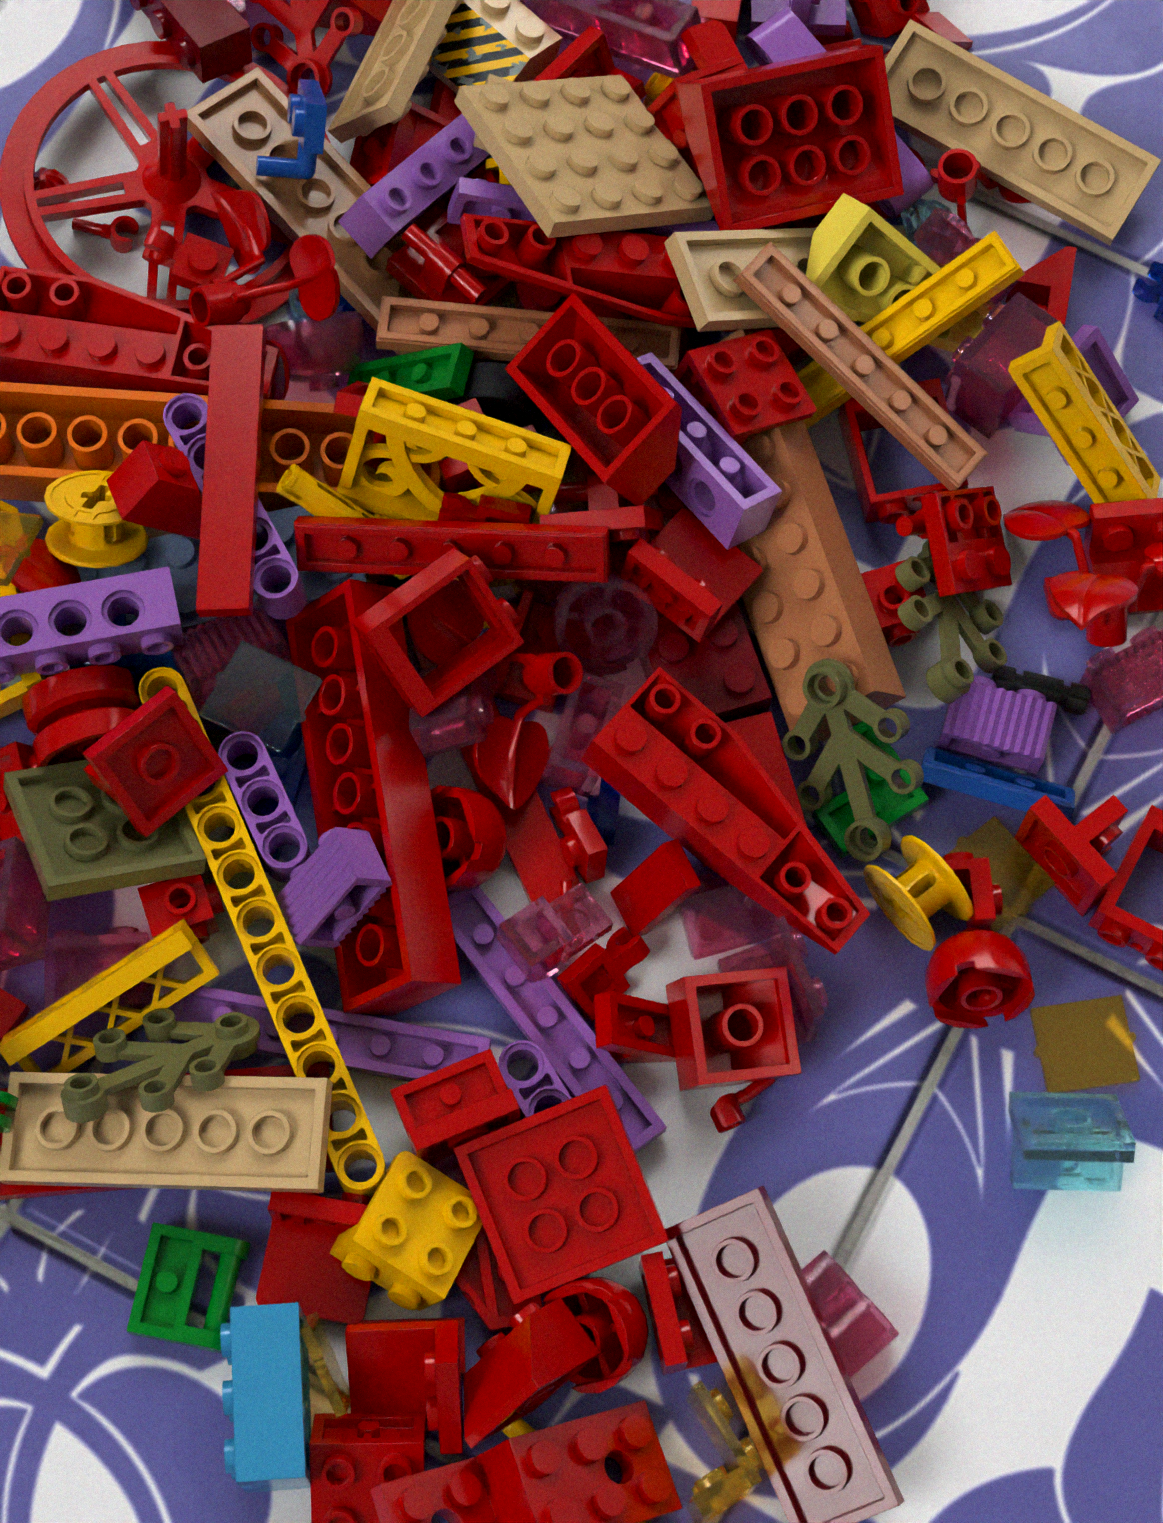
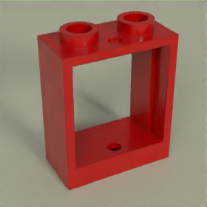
M940 378L916 382L949 414ZM853 397L840 406L837 418L865 523L880 521L882 524H895L898 518L914 515L918 510L922 509L920 496L949 491L942 483L877 494L861 431L883 428V426ZM966 479L956 490L967 489L969 485L968 480Z
M452 548L351 622L405 704L422 718L525 643L515 626L521 623L518 615L506 599L501 597L497 600L489 588L488 584L494 580L485 564L478 556L474 555L469 558L455 548ZM457 577L490 629L421 679L388 627Z
M1151 805L1140 822L1115 871L1118 875L1099 902L1088 925L1098 930V936L1107 943L1121 948L1127 945L1144 954L1145 960L1150 965L1163 971V930L1115 906L1145 846L1147 845L1163 854V810Z

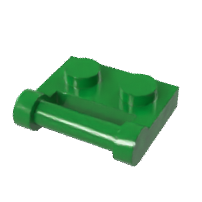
M153 1222L126 1331L131 1335L222 1353L220 1339L221 1323H227L241 1261H247L251 1243L236 1238ZM205 1253L220 1256L204 1327L201 1329L188 1326L204 1255Z

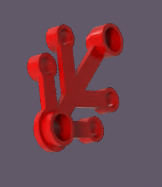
M249 0L264 7L295 35L297 52L283 42V32L277 24L265 22L256 24L251 31V42L254 48L261 52H267L287 70V85L293 94H298L299 79L310 80V74L313 71L315 80L319 81L324 97H326L333 84L331 63L346 38L357 36L363 28V17L360 11L353 7H339L335 9L330 17L331 27L319 46L316 47L315 30L333 0H290V3L286 0ZM346 14L350 17V26L347 30L343 26V18ZM266 30L269 31L271 37L268 45L264 41Z

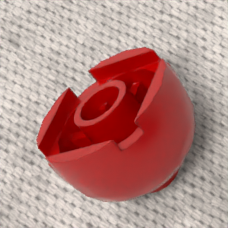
M438 785L430 789L446 890L453 892L469 891L490 880L499 869L506 850L507 834L505 821L499 809L480 792L468 788Z
M969 928L949 937L935 948L925 970V985L929 1007H933L934 1015L940 1022L957 1028L977 1029L988 1027V1023L983 1017H994L1002 1013L1006 1022L1027 1009L1035 996L1031 970L1025 953L1008 936L991 930Z
M582 1277L548 1293L543 1302H546L544 1306L561 1298L601 1352L569 1380L576 1384L571 1389L580 1393H601L625 1380L636 1369L644 1357L649 1330L646 1314L638 1298L625 1286L605 1277Z

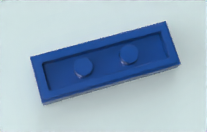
M929 746V748L926 747L921 762L924 782L1025 812L1040 798L1047 795L1066 818L1071 821L1075 809V791L1072 788Z

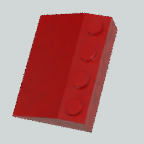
M855 45L677 84L685 134L719 230H753L828 213L843 193L863 204L904 195L883 45Z

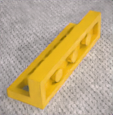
M1058 321L1048 326L1041 347L1010 361L1008 372L1094 504L1157 498L1161 478L1062 323Z
M182 919L5 1034L0 1042V1053L9 1066L18 1062L24 1072H42L30 1053L50 1040L63 1042L65 1045L61 1062L46 1072L68 1073L96 1055L93 1038L73 1035L76 1023L95 1011L110 1013L107 1029L118 1028L127 1035L143 1024L142 1019L145 1014L155 1009H167L218 976L220 971L186 921ZM187 951L191 952L202 968L200 972L186 981L163 976L165 965ZM139 982L155 984L152 1003L143 1009L118 1005L120 995ZM161 985L173 988L159 998ZM116 1015L129 1017L114 1027ZM71 1044L84 1046L69 1056Z

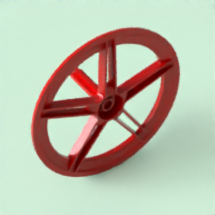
M144 41L125 44L85 57L63 69L47 81L21 110L7 137L1 157L0 203L9 238L27 269L95 278L79 267L63 252L50 235L44 224L46 222L144 207L152 212L151 227L161 229V226L174 227L173 237L182 244L185 217L196 212L221 221L210 193L214 191H235L238 189L208 177L207 172L217 161L209 152L202 148L203 146L194 136L187 141L188 113L186 109L176 110L174 102L164 104V112L157 114L156 130L117 78L129 73L146 70L173 69L192 71L190 68L185 69L182 67L173 47L168 41ZM254 62L217 77L232 83L259 67L287 98L292 93L285 82ZM105 82L149 142L140 146L100 86L101 83ZM89 90L138 163L137 169L135 171L34 191L35 164L39 149L47 132L58 116L74 100ZM325 132V138H326V139L329 141V143L331 144V142H330V140H329V138H328V136H327V134H326V132ZM119 190H124L125 193L107 197L43 206ZM270 223L271 239L288 245V247L269 268L257 277L242 284L247 290L295 279L289 260V251L293 242L276 224ZM149 262L146 298L191 315L189 299L176 300L177 285L170 282L171 268L169 269L166 299L156 298L158 265ZM298 288L251 299L250 312L244 315L238 322L253 324L264 319L291 301L298 294Z

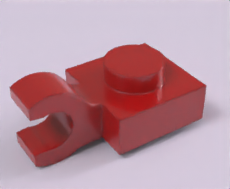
M150 227L143 243L145 249L142 258L150 263L171 268L170 282L192 290L197 286L209 285L210 280L221 279L226 276L233 259L234 249L187 232L184 242L181 244L168 232Z
M445 492L438 520L528 524L532 505L481 494L477 507L460 494Z
M622 927L610 936L606 949L594 943L557 977V980L580 1013L593 1021L595 1019L594 995L608 991L623 994L630 987L624 974L633 966L643 961L651 950L640 935L637 934L635 937H632L628 929Z

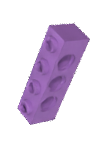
M460 114L363 193L338 222L372 259L410 225L414 224L455 189L459 177L468 178L485 163V159L492 158V156L485 150L473 146L475 132L463 114Z
M652 352L636 358L682 407L675 470L664 482L727 550L764 532L782 490Z
M169 566L0 597V684L13 680L16 675L32 672L42 675L57 674L66 670L69 665L90 662L94 665H106L116 662L121 656L143 652L146 655H159L172 650L174 646L184 644ZM121 614H133L138 617L134 623L128 626H118L112 623ZM78 623L85 626L82 632L74 636H66L60 633L62 628L68 624ZM18 633H27L32 636L27 643L20 646H13L7 643L10 637Z

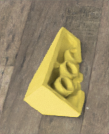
M843 193L813 232L806 276L852 321L866 323L941 268L873 209ZM982 304L930 341L928 345L970 357L999 317Z

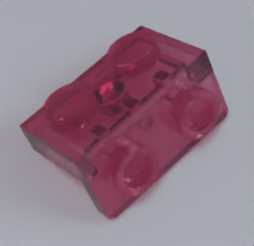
M120 926L110 928L107 934L86 936V933L80 930H61L54 933V938L40 939V951L44 957L45 1008L150 941L148 933L140 932L135 927ZM139 982L120 995L118 1005L143 1009L152 1003L155 984Z

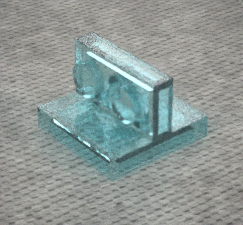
M1009 1092L1008 1113L1014 1129L1010 1181L1013 1189L1121 1191L1124 1163H1134L1136 1143L1116 1094Z

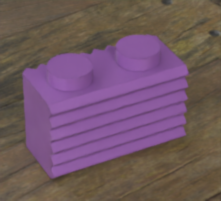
M974 675V681L970 684V690L953 703L948 704L937 747L1037 774L1044 761L1057 704L1053 701L1047 702L1046 696L1038 691L1030 689H1020L1016 692L1007 691L1004 688H996V683L989 678Z
M334 827L326 831L319 838V846L307 861L291 871V880L277 895L276 900L281 903L279 907L285 911L283 916L288 919L286 924L292 928L290 933L295 936L294 942L298 945L324 948L340 946L339 941L346 939L345 935L351 933L350 928L357 926L356 922L363 919L362 915L368 913V908L374 906V901L381 899L380 894L387 892L386 887L392 885V881L371 835L366 830Z

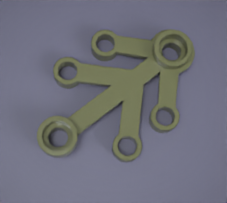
M927 540L917 557L911 556L896 567L895 575L898 582L907 591L915 592L930 581L935 585L936 592L924 598L913 595L898 607V615L902 623L912 631L920 630L931 622L934 616L938 615L941 660L926 671V681L931 692L940 701L950 704L970 690V684L974 681V674L970 665L961 658L959 634L973 653L977 666L985 673L991 674L1006 664L1007 654L997 640L993 638L984 640L980 633L985 635L991 633L1003 624L1004 619L1001 610L994 602L988 599L981 602L975 592L957 595L969 612V616L957 600L956 595L939 597L929 541Z
M826 658L813 663L806 671L802 689L808 702L794 729L785 734L782 746L785 754L796 761H801L813 755L819 746L816 731L826 716L831 736L808 779L798 785L796 792L800 805L803 808L814 811L823 807L832 798L830 783L840 766L855 822L845 831V846L854 858L868 862L881 856L889 849L892 836L889 825L876 815L863 764L886 779L894 792L903 795L921 786L924 780V773L922 767L916 761L904 759L899 762L853 729L849 713L873 727V731L880 741L894 743L908 734L910 721L902 710L890 708L885 711L855 690L854 678L850 670L842 662ZM827 676L834 682L836 692L830 690L827 686ZM887 718L895 722L897 726L896 734L888 730L886 726ZM796 735L804 740L805 751L798 748L795 741ZM900 769H904L909 773L911 777L910 784L902 781ZM810 786L818 790L819 801L810 795ZM868 828L874 832L878 843L870 839Z
M160 1008L148 1012L142 1019L145 1036L151 1042L127 1041L125 1032L118 1028L102 1030L93 1037L96 1058L99 1061L106 1063L119 1060L140 1062L98 1079L92 1073H78L69 1077L65 1081L60 1095L65 1117L75 1123L97 1120L108 1111V1095L140 1082L142 1083L138 1087L142 1109L151 1113L165 1111L174 1104V1093L188 1069L192 1087L195 1090L204 1092L215 1090L224 1084V1072L230 1061L244 1059L256 1051L257 1041L261 1036L258 1021L240 1012L223 1014L213 1023L176 1021L175 1013L172 1010ZM170 1039L190 1040L184 1044L157 1043Z

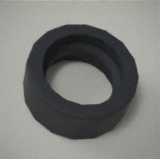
M497 362L471 363L463 396L448 399V402L458 405L476 398L484 415L520 428L533 424L537 431L541 426L543 412L504 369L508 364Z

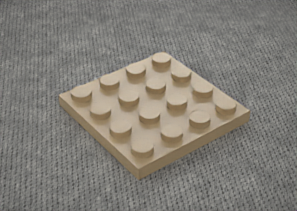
M622 75L540 81L530 80L498 84L489 83L460 86L454 103L548 238L711 220L714 213L702 182L693 173L677 148L654 125V117L646 110L647 108Z

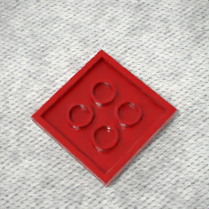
M606 1084L453 1148L514 1305L671 1241L609 1086Z

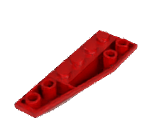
M463 213L460 218L467 263L506 279L565 297L575 293L582 301L611 308L661 325L696 328L664 244L669 237L610 231L548 238L535 221ZM721 330V331L735 332V331H737V330Z
M1 266L0 382L208 395L212 326L199 327L190 314L97 278ZM267 344L263 399L270 397L280 356L278 348Z
M661 667L656 669L597 734L582 756L581 760L661 830L674 840L678 839L681 846L749 898L834 955L843 948L870 915V912L740 735Z

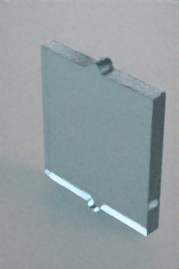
M242 640L225 670L215 675L217 683L199 714L202 718L230 731L251 732L261 739L265 747L280 753L297 723L305 721L306 715L304 712L323 681L320 677Z

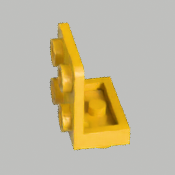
M402 1151L395 1155L359 1223L338 1235L329 1254L342 1261V1268L353 1277L363 1281L372 1280L386 1289L389 1299L395 1304L408 1310L417 1309L421 1311L445 1299L483 1224L468 1189L422 1159H418L413 1153Z

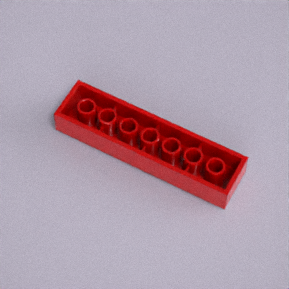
M353 579L346 580L306 605L302 612L295 617L286 619L318 841L326 831L334 827L369 831L392 881V885L386 887L387 892L380 894L381 899L374 901L375 905L368 908L369 912L362 915L363 919L357 921V926L350 928L351 933L345 935L346 939L339 941L340 946L334 948L344 1013L394 1016L461 985L462 982L418 714L405 704L351 624L353 620L397 588ZM403 617L390 625L388 629L409 659Z

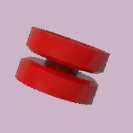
M91 665L70 669L44 679L32 686L23 695L21 706L27 729L36 736L33 740V752L37 767L87 760L83 752L138 708L140 697L135 678L127 668L115 665Z

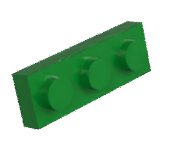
M461 342L354 364L351 368L347 386L356 381L370 383L371 378L375 377L439 400L462 397L474 352Z

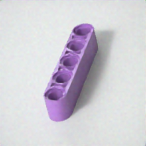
M786 7L780 9L744 38L748 51L759 66L827 52L801 20ZM896 132L904 195L875 201L877 206L891 218L897 217L933 188L930 174Z
M183 393L168 401L163 411V420L176 448L183 451L184 455L188 458L191 472L202 494L208 405L198 395ZM199 421L198 425L194 428L183 430L187 424ZM258 498L256 542L267 541L262 549L255 551L254 592L269 616L286 620L302 612L307 603L308 595L295 563ZM278 583H290L283 592L269 593L271 588Z

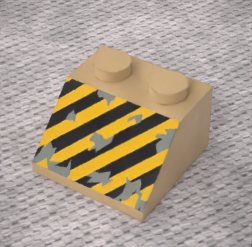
M463 0L459 7L450 15L444 27L447 30L446 36L433 50L427 64L429 65V71L456 94L460 86L484 85L489 73L513 82L533 81L537 75L557 58L562 37L519 0Z

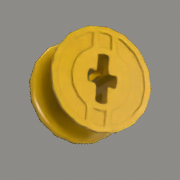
M101 470L74 472L59 477L47 486L44 494L47 509L58 517L59 520L48 528L45 542L49 552L60 561L78 567L97 569L116 567L134 561L146 551L149 538L145 528L139 524L123 521L120 517L106 482L113 472Z
M905 835L900 845L908 868L894 878L877 865H867L863 875L873 899L897 930L922 950L931 951L936 945V939L928 918L942 908L958 920L969 921L974 914L973 906L964 886L942 857L919 838L913 835Z

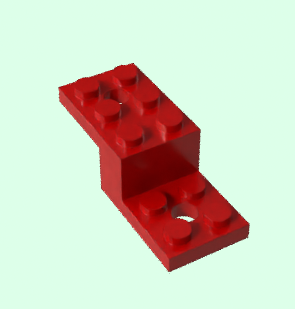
M645 1400L512 1437L476 1457L385 1482L370 1489L380 1523H431L432 1517L435 1514L442 1516L448 1523H643L682 1509ZM606 1456L613 1458L620 1465L622 1470L620 1484L613 1482L608 1477L604 1466Z

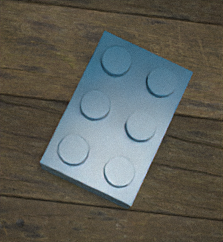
M298 1302L230 1307V1323H221L220 1329L222 1357L227 1358L228 1365H232V1380L223 1381L222 1384L224 1415L229 1416L230 1422H234V1438L225 1439L226 1474H231L232 1480L236 1479V1483L246 1493L311 1488L309 1443L312 1429L307 1318Z

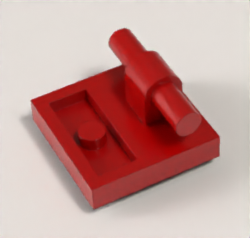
M448 210L424 230L420 229L416 224L410 225L405 230L402 239L407 244L388 258L385 270L417 299L491 306L517 283L499 275L475 277L474 265L466 261L461 225L447 223Z
M597 474L588 475L586 481L560 483L554 498L555 504L588 501V511L540 515V524L609 526V542H619L620 545H634L640 538L650 543V533H659L664 528L663 511L645 505L625 507L624 497L606 485ZM658 488L654 491L652 495L658 494Z
M994 486L942 491L920 496L922 509L918 510L914 515L902 516L896 521V531L899 535L903 537L917 535L921 539H928L939 597L1012 585L1010 575L1011 559L1005 548L1000 522L1002 516L1001 507L996 499Z

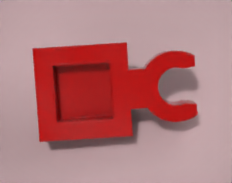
M570 786L550 792V797L555 806L549 808V813L554 824L564 834V837L560 839V848L565 862L570 868H577L585 884L605 878L608 847L586 808L580 809L578 799Z

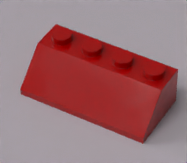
M572 293L504 369L598 477L631 503L639 506L675 470L682 407L575 293Z

